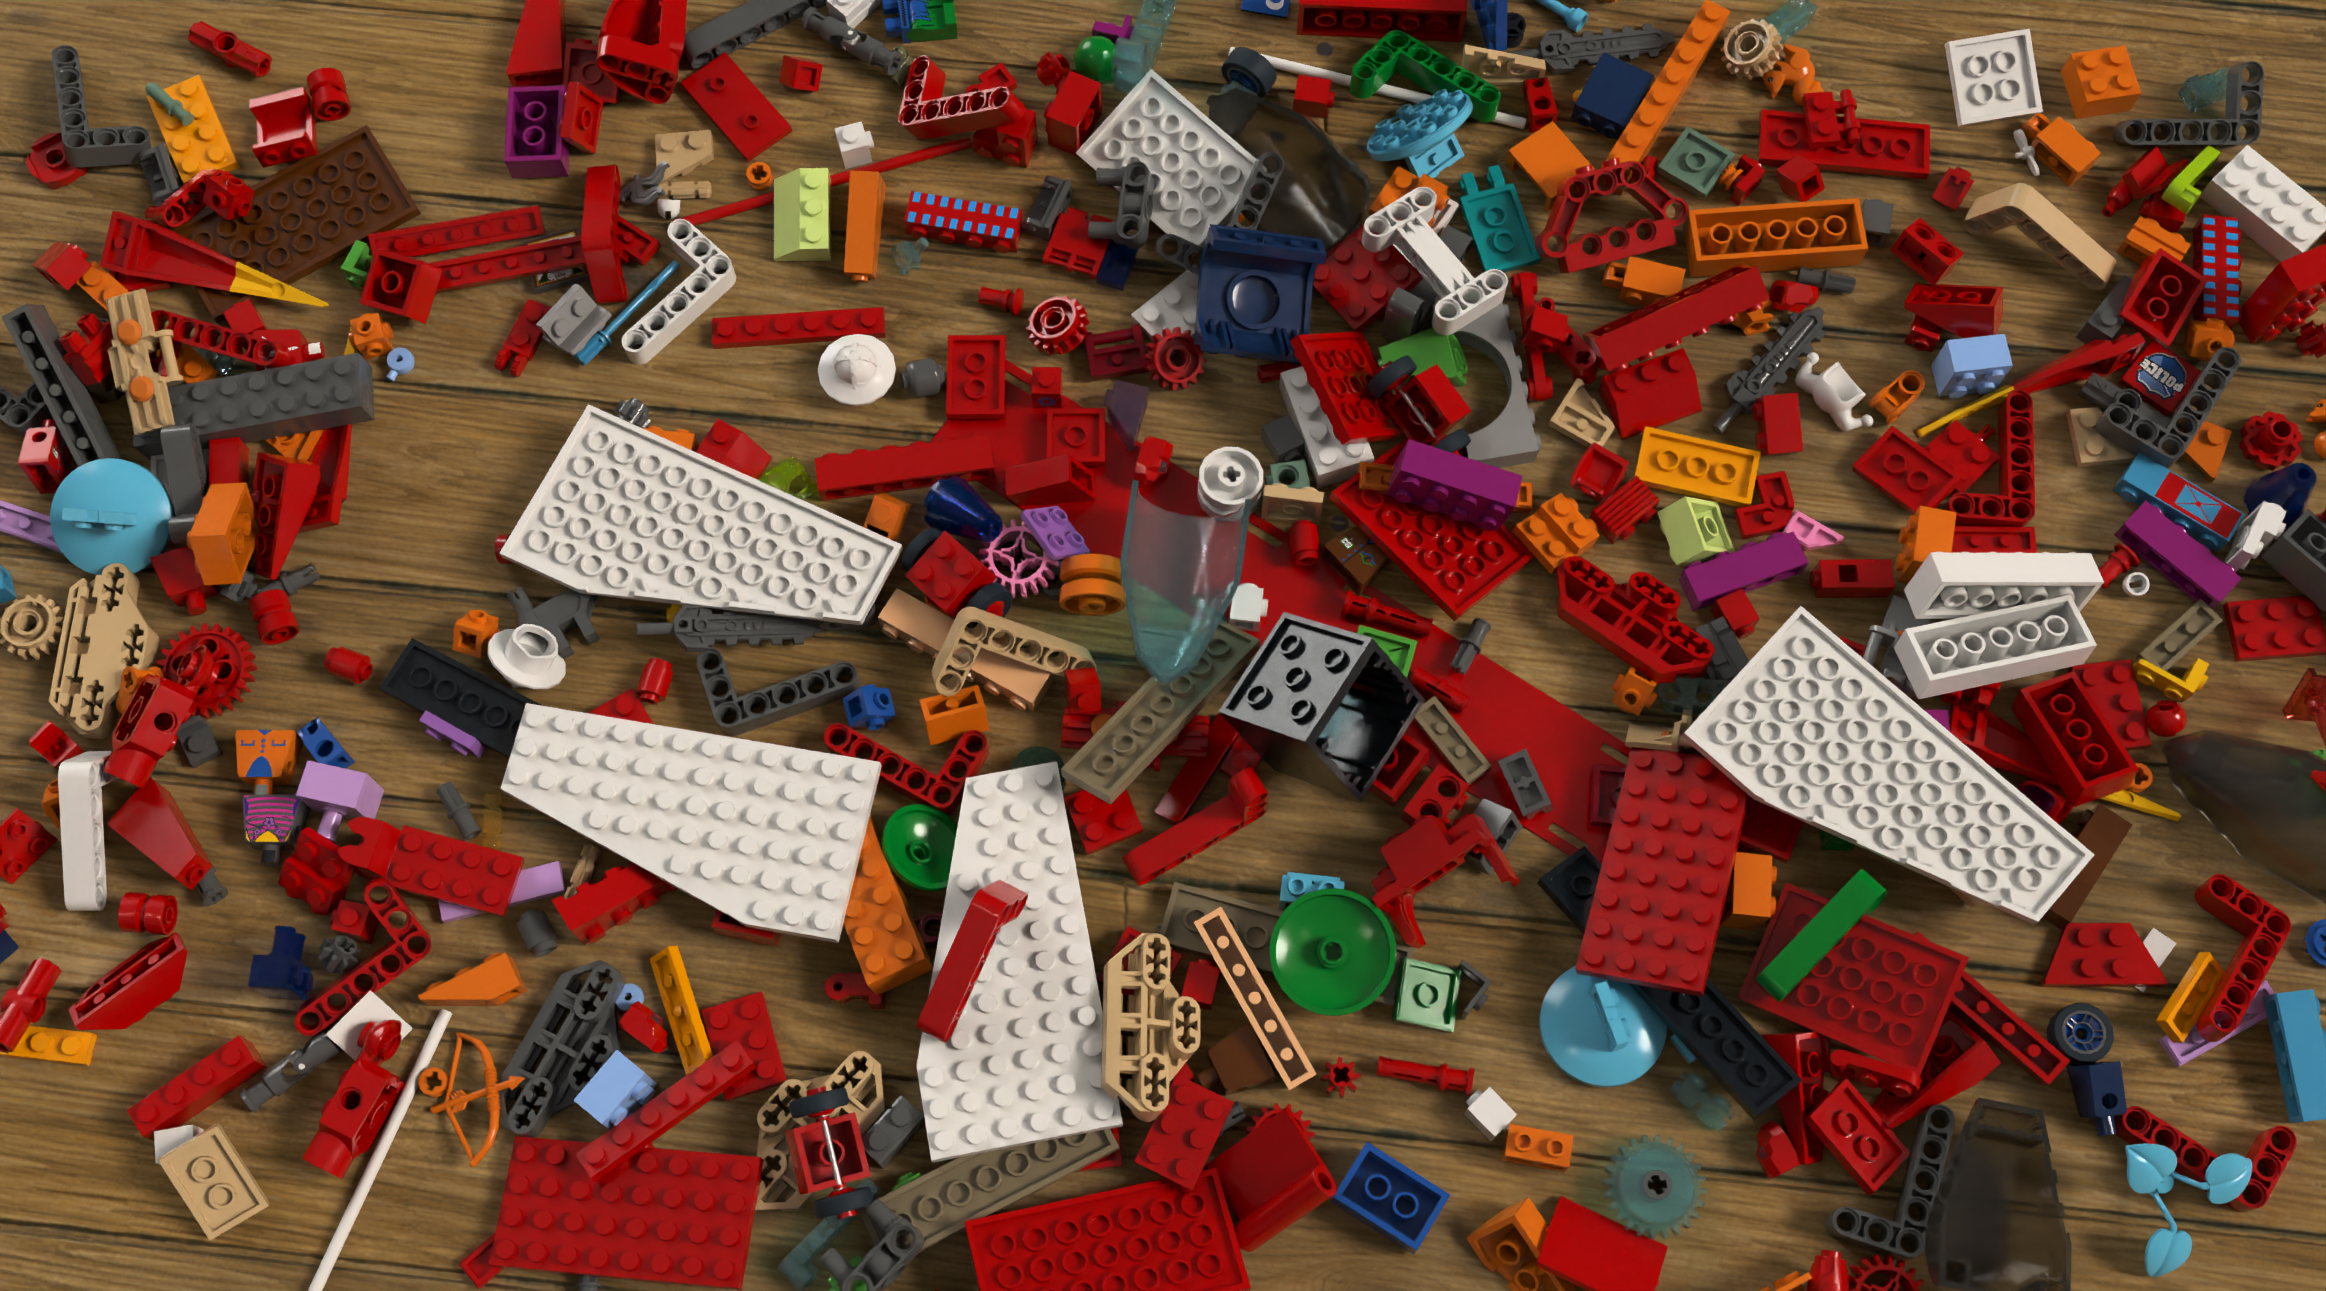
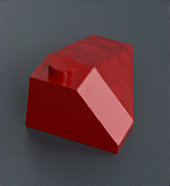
M1816 1031L1780 1032L1761 1035L1802 1079L1793 1090L1777 1102L1800 1165L1823 1161L1824 1144L1803 1119L1828 1094L1827 1090H1823L1824 1072H1830L1831 1065L1829 1037Z

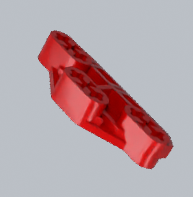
M1580 556L1566 558L1557 569L1555 578L1559 596L1556 608L1560 619L1656 683H1673L1677 674L1682 678L1685 675L1697 678L1706 674L1715 648L1709 640L1679 622L1676 613L1681 598L1675 590L1646 572H1635L1630 576L1628 584H1614V580L1609 574Z

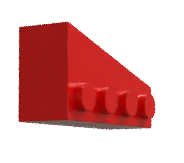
M629 861L630 866L626 868L618 866L604 872L602 880L598 883L589 884L585 882L576 887L577 893L565 900L561 895L553 899L552 902L570 931L585 945L588 942L591 944L599 941L605 936V931L611 927L627 923L633 917V913L641 908L648 909L659 901L660 896L668 891L674 892L678 889Z

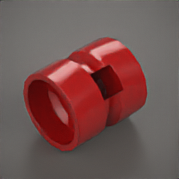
M320 68L307 76L306 82L309 94L312 97L313 111L318 119L336 121L346 117L351 112L346 84L341 71L335 68Z
M272 589L264 591L249 600L248 607L253 620L259 623L256 629L263 644L276 645L297 636L300 628L295 615L291 612L292 606L284 590Z
M127 892L119 906V927L121 931L129 933H143L147 931V933L153 935H170L177 922L178 904L173 895L157 894L150 897L147 893Z

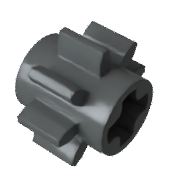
M635 398L625 402L621 400L613 410L616 413V417L640 428H646L651 422L647 415L650 411L649 408Z
M245 571L240 584H222L223 588L220 593L242 603L245 596L251 599L258 588L257 584L253 583L255 575Z
M336 934L333 940L326 938L319 947L321 952L317 958L321 960V965L328 972L342 974L345 968L350 970L358 962L356 957L360 950L357 949L354 940L348 936Z

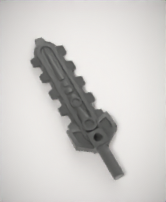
M1643 24L1642 30L1634 31L1631 26H1623L1622 32L1613 33L1611 28H1603L1602 34L1593 35L1591 31H1583L1581 37H1572L1571 33H1566V30H1548L1537 49L1507 53L1545 60L1546 68L1555 75L1574 71L1575 67H1578V62L1586 61L1589 66L1597 65L1603 52L1617 59L1626 56L1629 61L1638 60L1639 55L1647 54L1649 59L1658 58L1659 52L1673 44L1675 40L1673 33L1653 28L1651 24Z
M1819 306L1812 310L1803 311L1800 314L1792 312L1788 317L1791 324L1787 328L1780 326L1776 331L1779 338L1775 342L1768 340L1763 346L1766 353L1762 357L1755 355L1750 362L1754 367L1749 372L1746 370L1739 372L1737 370L1726 382L1724 390L1730 402V407L1713 425L1712 429L1715 433L1721 435L1739 413L1741 415L1744 413L1753 414L1752 407L1753 404H1756L1755 399L1761 396L1774 395L1775 391L1772 387L1775 384L1782 386L1788 379L1785 372L1788 369L1795 371L1800 365L1798 357L1800 355L1807 356L1813 350L1810 343L1813 340L1818 342L1822 340L1825 336V332L1822 330L1824 311Z
M683 604L676 616L673 617V622L636 623V635H673V640H676L686 653L709 651V647H713L715 641H725L727 647L736 646L737 641H747L749 646H759L760 640H770L772 646L782 644V640L791 639L794 645H804L805 639L824 630L820 628V620L749 612L735 614L732 610H724L723 614H712L711 609Z

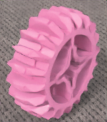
M1012 519L1010 528H1006V525L1001 522L999 524L1000 533L993 529L990 530L993 540L983 539L982 542L986 548L979 550V556L984 558L980 562L997 576L993 583H999L1006 589H1009L1012 599L1015 598L1016 591H1021L1023 599L1027 598V590L1030 589L1034 595H1037L1038 588L1036 585L1039 584L1042 588L1046 589L1048 583L1045 578H1055V573L1051 569H1057L1059 562L1047 556L1024 521H1022L1021 526H1017L1016 520ZM1016 539L1012 547L1001 548L1005 543ZM1027 540L1035 543L1041 549L1043 557H1038L1036 553L1027 550ZM1022 549L1024 561L1021 559L1022 563H1018L1016 570L1013 557L1016 558V555H1019ZM995 561H1001L1002 565L1011 568V578L1004 576L997 570ZM1039 567L1033 575L1021 579L1025 571L1029 569L1036 570Z

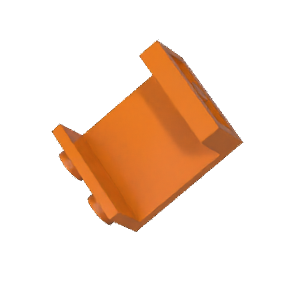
M1553 121L1509 149L1505 163L1511 172L1520 167L1547 197L1544 205L1546 212L1552 210L1555 204L1558 183L1568 176L1575 175L1576 168L1591 165ZM1574 182L1569 188L1571 196L1579 192V187Z

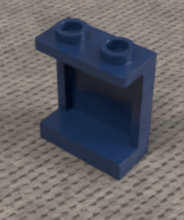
M1603 52L1575 103L1571 118L1584 127H1591L1602 132L1608 138L1618 140L1635 114L1642 99L1645 98L1650 90L1654 75Z

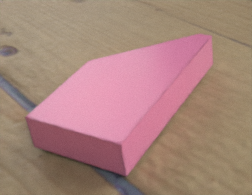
M1795 510L1783 530V534L1794 531L1801 548L1805 551L1839 545L1844 539V536L1798 510Z

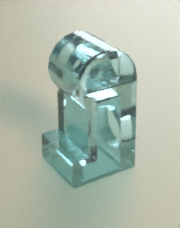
M2228 67L2201 77L2195 75L2186 80L2178 94L2190 113L2226 99L2227 75L2230 70ZM2190 92H2193L2196 97L2194 101L2190 97Z

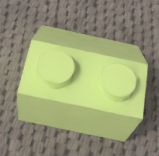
M1685 496L1657 512L1660 519V529L1666 536L1670 547V557L1677 566L1686 567L1695 561L1705 563L1712 560V557L1718 553L1728 551L1730 554L1735 552L1717 502Z

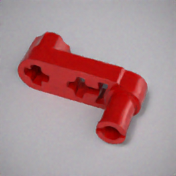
M204 169L168 197L162 205L147 207L144 213L145 218L164 227H178L207 206L202 200L209 177L229 174V172L219 169ZM188 193L195 195L192 199L194 204L187 203L184 206L179 205L186 203L190 199Z
M1541 298L1543 308L1555 311V303L1551 298ZM1538 300L1536 305L1541 307V302ZM1567 324L1566 328H1569L1570 331L1566 343L1571 342V345L1560 344L1554 353L1572 371L1574 381L1580 378L1585 384H1590L1596 380L1598 371L1596 354Z

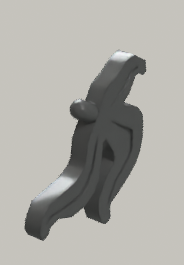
M666 161L660 162L654 172L647 178H640L638 174L634 175V181L628 183L620 191V201L625 204L626 199L631 197L635 205L642 207L649 205L659 195H664L665 191L658 185L664 178L665 170L670 165Z

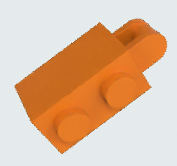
M2036 113L2022 125L2025 135L2033 141L2030 146H2033L2035 150V157L2069 187L2093 167L2101 154L2092 142L2087 141L2075 130L2073 125L2063 120L2060 116L2051 122L2043 114Z
M1629 256L1627 265L1617 262L1606 263L1602 284L1606 287L1620 290L1618 299L1625 300L1628 304L1647 306L1681 291L1686 269Z

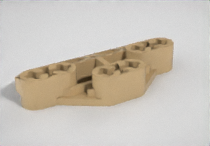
M112 563L103 569L102 575H96L95 579L90 583L85 578H82L69 589L48 702L84 738L105 739L111 735L115 728L118 712L116 701L121 685V675L125 667L133 666L136 669H148L149 667L156 666L159 636L148 626L137 607L140 588L138 577L121 563ZM93 591L92 598L97 599V603H88L90 592ZM85 619H88L85 637L90 639V643H81ZM78 658L80 659L77 677L83 678L82 683L74 682ZM73 698V703H72V708H71V714H70V712L68 711V710H69V705H70V699Z
M1142 933L1106 963L1103 978L1101 1088L1112 1100L1118 1095L1124 1101L1125 1106L1132 1110L1135 1117L1144 1122L1153 1121L1166 1108L1169 1102L1170 1081L1200 1046V1006L1191 997H1180L1170 982L1171 947L1167 938L1158 933ZM1130 953L1128 955V971H1124L1122 958ZM1121 988L1134 990V995L1129 994L1127 997V1013H1123V994L1121 993ZM1121 1030L1133 1032V1037L1128 1036L1126 1055H1122ZM1120 1073L1132 1074V1079L1126 1080V1090L1121 1086L1122 1078H1120Z
M865 1051L851 1053L837 1070L830 1075L805 1081L798 1079L787 1080L761 1107L757 1114V1123L760 1130L756 1157H761L764 1160L762 1173L772 1182L768 1185L760 1179L755 1211H800L817 1192L800 1195L785 1131L816 1123V1119L819 1117L811 1118L804 1116L793 1118L791 1112L787 1115L777 1104L781 1101L790 1110L789 1102L795 1100H791L789 1096L791 1091L799 1092L801 1098L807 1097L806 1091L825 1086L826 1091H829L837 1086L839 1088L845 1087L849 1103L835 1108L832 1113L826 1116H829L831 1119L845 1115V1112L848 1114L855 1112L861 1138L886 1112L882 1066L869 1053ZM859 1062L862 1065L865 1064L868 1069L866 1072L860 1070L857 1072L855 1065ZM846 1073L856 1081L857 1085L855 1087L844 1076ZM876 1087L877 1097L872 1098L865 1107L861 1104L862 1101ZM770 1115L777 1117L780 1122L776 1126L770 1124L767 1120ZM772 1160L779 1162L781 1169L778 1172L774 1169L771 1170L772 1168L769 1163ZM784 1181L796 1190L795 1192L792 1190L785 1197V1202H775L788 1187Z

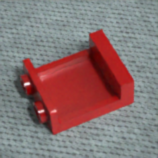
M304 87L249 100L250 110L257 119L258 144L252 145V151L263 168L318 154L315 114L311 98Z

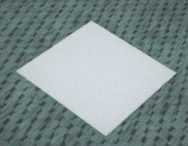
M370 990L326 1035L356 1061L362 1050L357 1045L359 1035L370 1021L379 1023L383 1020H400L402 1024L400 1033L402 1039L413 1028Z

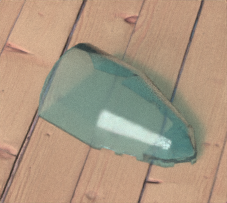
M1133 480L1119 564L1120 576L1137 661L1160 685H1168L1197 667L1239 587L1251 500L1245 499L1244 504L1238 511L1224 516H1187L1166 511L1149 503L1139 493V481Z

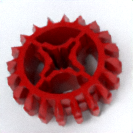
M1879 1254L1872 1255L1871 1262L1866 1257L1860 1259V1267L1855 1264L1851 1265L1849 1270L1853 1276L1848 1275L1849 1291H1898L1899 1285L1902 1286L1904 1291H1919L1918 1287L1924 1284V1280L1914 1281L1912 1277L1916 1274V1269L1910 1268L1905 1272L1906 1262L1901 1259L1894 1265L1892 1255L1885 1256L1882 1261ZM1871 1273L1889 1275L1887 1281H1884L1880 1287L1864 1283V1280Z

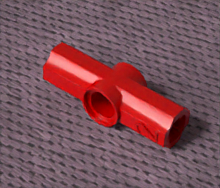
M202 21L199 23L194 22L189 29L188 41L190 44L222 59L223 63L228 67H238L258 78L266 76L270 71L271 56L239 40L233 32H222Z
M43 958L34 959L18 987L11 988L6 992L1 1003L0 1052L7 1054L13 1052L30 1023H36L41 1019L46 1008V996L62 972L59 966Z

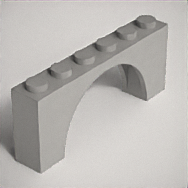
M1465 301L1469 304H1474L1472 301ZM1502 302L1453 333L1463 345L1475 348L1488 356L1502 372L1507 385L1508 402L1503 412L1487 427L1468 434L1471 442L1461 451L1463 457L1497 468L1535 462L1538 451H1541L1540 436L1538 433L1535 434L1533 424H1535L1534 411L1532 407L1528 408L1526 398L1529 396L1526 381L1521 380L1520 372H1522L1521 358L1519 355L1515 356L1513 348L1516 346L1515 333L1513 329L1509 330L1507 323L1510 319L1508 305ZM1433 305V306H1432V311H1431V316H1430L1431 324H1432L1433 314H1434V310H1435V306H1436V305ZM1442 315L1444 318H1451L1450 316Z

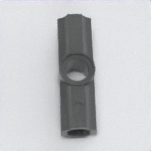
M2094 372L2078 393L2079 396L2104 411L2113 403H2123L2164 428L2170 418L2143 403L2142 398L2136 391L2132 389L2122 390ZM2111 418L2114 423L2118 424L2115 419Z

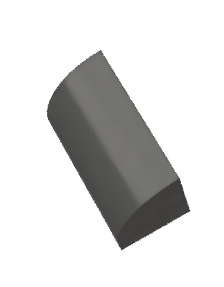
M1483 799L1474 812L1475 815L1484 820L1502 852L1505 853L1523 827L1514 812L1487 799ZM1471 850L1463 857L1465 862L1487 875H1490L1493 871L1490 862L1481 852L1476 854Z

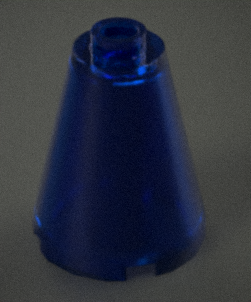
M2295 463L2255 479L2246 488L2243 497L2244 504L2246 503L2249 511L2247 513L2248 516L2263 501L2275 503L2287 511L2282 522L2286 524L2285 528H2288L2306 509L2317 481L2315 471L2307 464Z
M952 475V478L947 480L943 478L938 480L930 488L923 505L927 507L926 516L923 515L924 520L930 528H936L941 532L946 531L950 535L983 542H992L1000 535L1003 527L1002 518L965 479Z

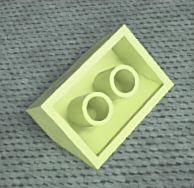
M799 168L774 179V261H831V178L828 168Z

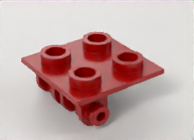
M18 808L0 824V876L10 884H13L58 840L39 821L35 822Z

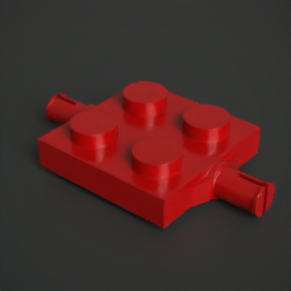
M1954 420L1924 448L1962 476V482L1952 491L1953 494L1966 492L1998 463L2001 456L1985 443L1989 437L1995 434V429L1993 427L1990 429V424H1986L1975 434L1957 420Z

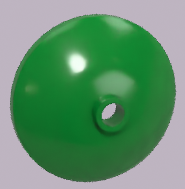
M913 804L898 809L887 820L882 831V850L888 865L901 880L917 889L925 891L946 889L958 825L944 812L938 811L931 806Z

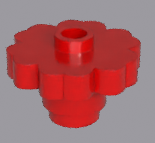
M2267 411L2262 417L2254 415L2240 430L2244 438L2239 442V447L2246 459H2255V464L2258 468L2274 471L2280 465L2287 467L2301 453L2298 443L2303 438L2302 434L2299 432L2298 426L2286 420L2283 414Z

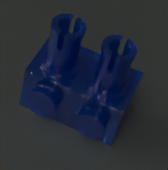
M275 926L272 953L268 955L253 954L248 986L269 999L306 1000L307 992L311 991L313 986L311 969L301 962L306 936L296 933V929L293 927Z

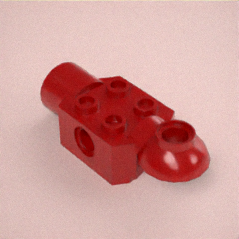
M204 644L199 645L194 651L187 652L177 669V676L179 677L177 683L167 678L150 674L141 679L112 733L113 751L102 771L140 788H145L159 759L164 757L167 751H171L176 744L178 737L176 733L181 723L184 724L189 719L192 713V707L190 706L200 688L208 689L211 687L219 674L220 666L214 663L212 653Z
M383 1020L379 1023L370 1021L363 1028L357 1041L358 1047L362 1048L351 1068L344 1071L338 1082L339 1088L334 1097L328 1099L321 1110L322 1117L319 1120V1129L301 1159L343 1179L354 1158L371 1149L391 1115L405 1084L399 1080L398 1076L380 1067L384 1061L392 1058L401 1043L402 1036L400 1033L402 1024L400 1020Z

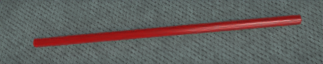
M968 136L851 170L882 173L971 148L972 143ZM850 170L830 175L831 187L849 182ZM774 191L678 219H685L693 226L770 205L774 203Z

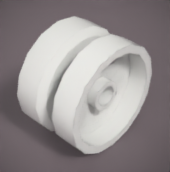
M1223 447L1212 451L1204 458L1199 468L1197 499L1201 508L1210 517L1221 522H1237L1248 518L1256 511L1261 500L1263 469L1259 460L1249 451L1239 447Z

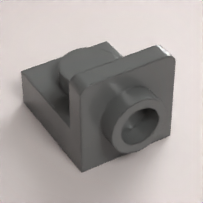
M200 715L190 716L184 724L181 723L176 735L183 746L190 765L194 768L223 754L210 724Z

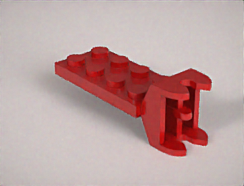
M357 817L347 823L355 834L360 835L361 842H359L358 846L349 844L339 847L338 854L345 862L355 866L354 872L359 876L369 880L375 877H383L390 881L397 890L505 918L525 861L523 857L403 825L402 830H399L384 821L369 817Z

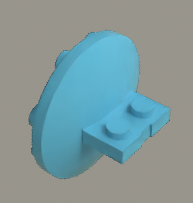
M1446 89L1434 93L1431 98L1413 106L1411 104L1403 105L1396 110V116L1391 119L1382 120L1375 125L1377 131L1369 139L1367 150L1375 161L1404 159L1410 172L1421 178L1424 173L1434 178L1444 168L1451 166L1464 156L1454 132L1469 117L1473 110V104L1469 96L1462 93L1461 90L1448 93ZM1399 118V121L1392 124V121Z
M114 458L94 460L72 471L58 487L53 497L50 511L51 530L61 552L75 566L94 575H102L103 569L112 563H121L134 574L152 564L150 557L162 554L169 543L168 522L171 517H174L169 494L161 481L152 472L134 462Z
M1576 966L1572 967L1555 980L1546 993L1541 1005L1539 1028L1542 1042L1548 1055L1562 1072L1572 1079L1589 1086L1610 1088L1633 1082L1645 1074L1659 1058L1666 1040L1667 1025L1628 983L1580 975L1575 970Z

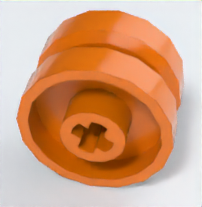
M1079 554L1070 556L1060 563V580L1064 584L1059 589V604L1062 609L1077 615L1103 616L1119 612L1125 607V589L1121 585L1126 580V566L1122 560L1103 554Z

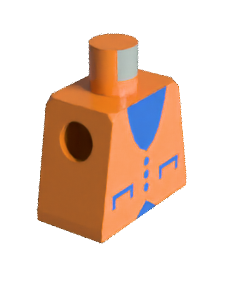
M236 730L237 774L247 785H254L253 795H272L273 785H289L292 782L303 745V740L294 730Z

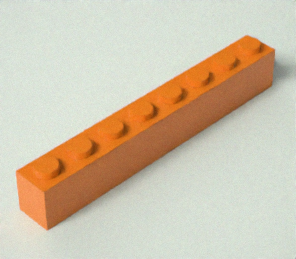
M1705 0L1606 160L1619 157L1620 162H1643L1644 157L1648 154L1723 33L1731 13L1730 10L1710 0ZM1628 168L1624 171V179L1627 183H1630L1633 173ZM1600 175L1597 184L1606 187L1605 178ZM1616 188L1614 193L1622 196L1625 190Z

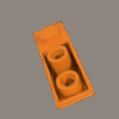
M886 493L877 494L873 498L863 527L897 542L912 504Z
M505 952L503 954L494 953L486 957L484 963L475 968L466 967L455 973L454 978L446 982L439 981L429 985L425 989L426 992L418 995V997L428 1006H500L528 991L513 958Z

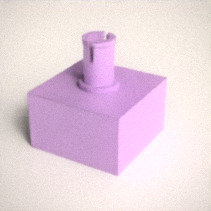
M307 760L296 796L314 812L323 814L317 832L334 843L342 818L351 820L357 817H369L375 819L384 789L367 773Z

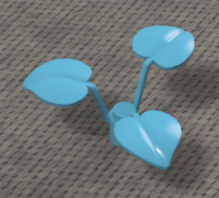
M2149 1143L2125 1146L2127 1181L2130 1188L2137 1193H2148L2152 1196L2169 1223V1230L2164 1228L2156 1230L2147 1243L2145 1270L2150 1277H2158L2177 1269L2188 1259L2192 1249L2190 1235L2183 1230L2177 1231V1225L2160 1198L2159 1193L2169 1192L2174 1185V1179H2177L2202 1190L2208 1189L2207 1198L2214 1204L2230 1202L2237 1198L2249 1183L2252 1174L2251 1159L2234 1153L2221 1155L2208 1166L2205 1173L2206 1182H2198L2174 1171L2177 1166V1157L2166 1146Z

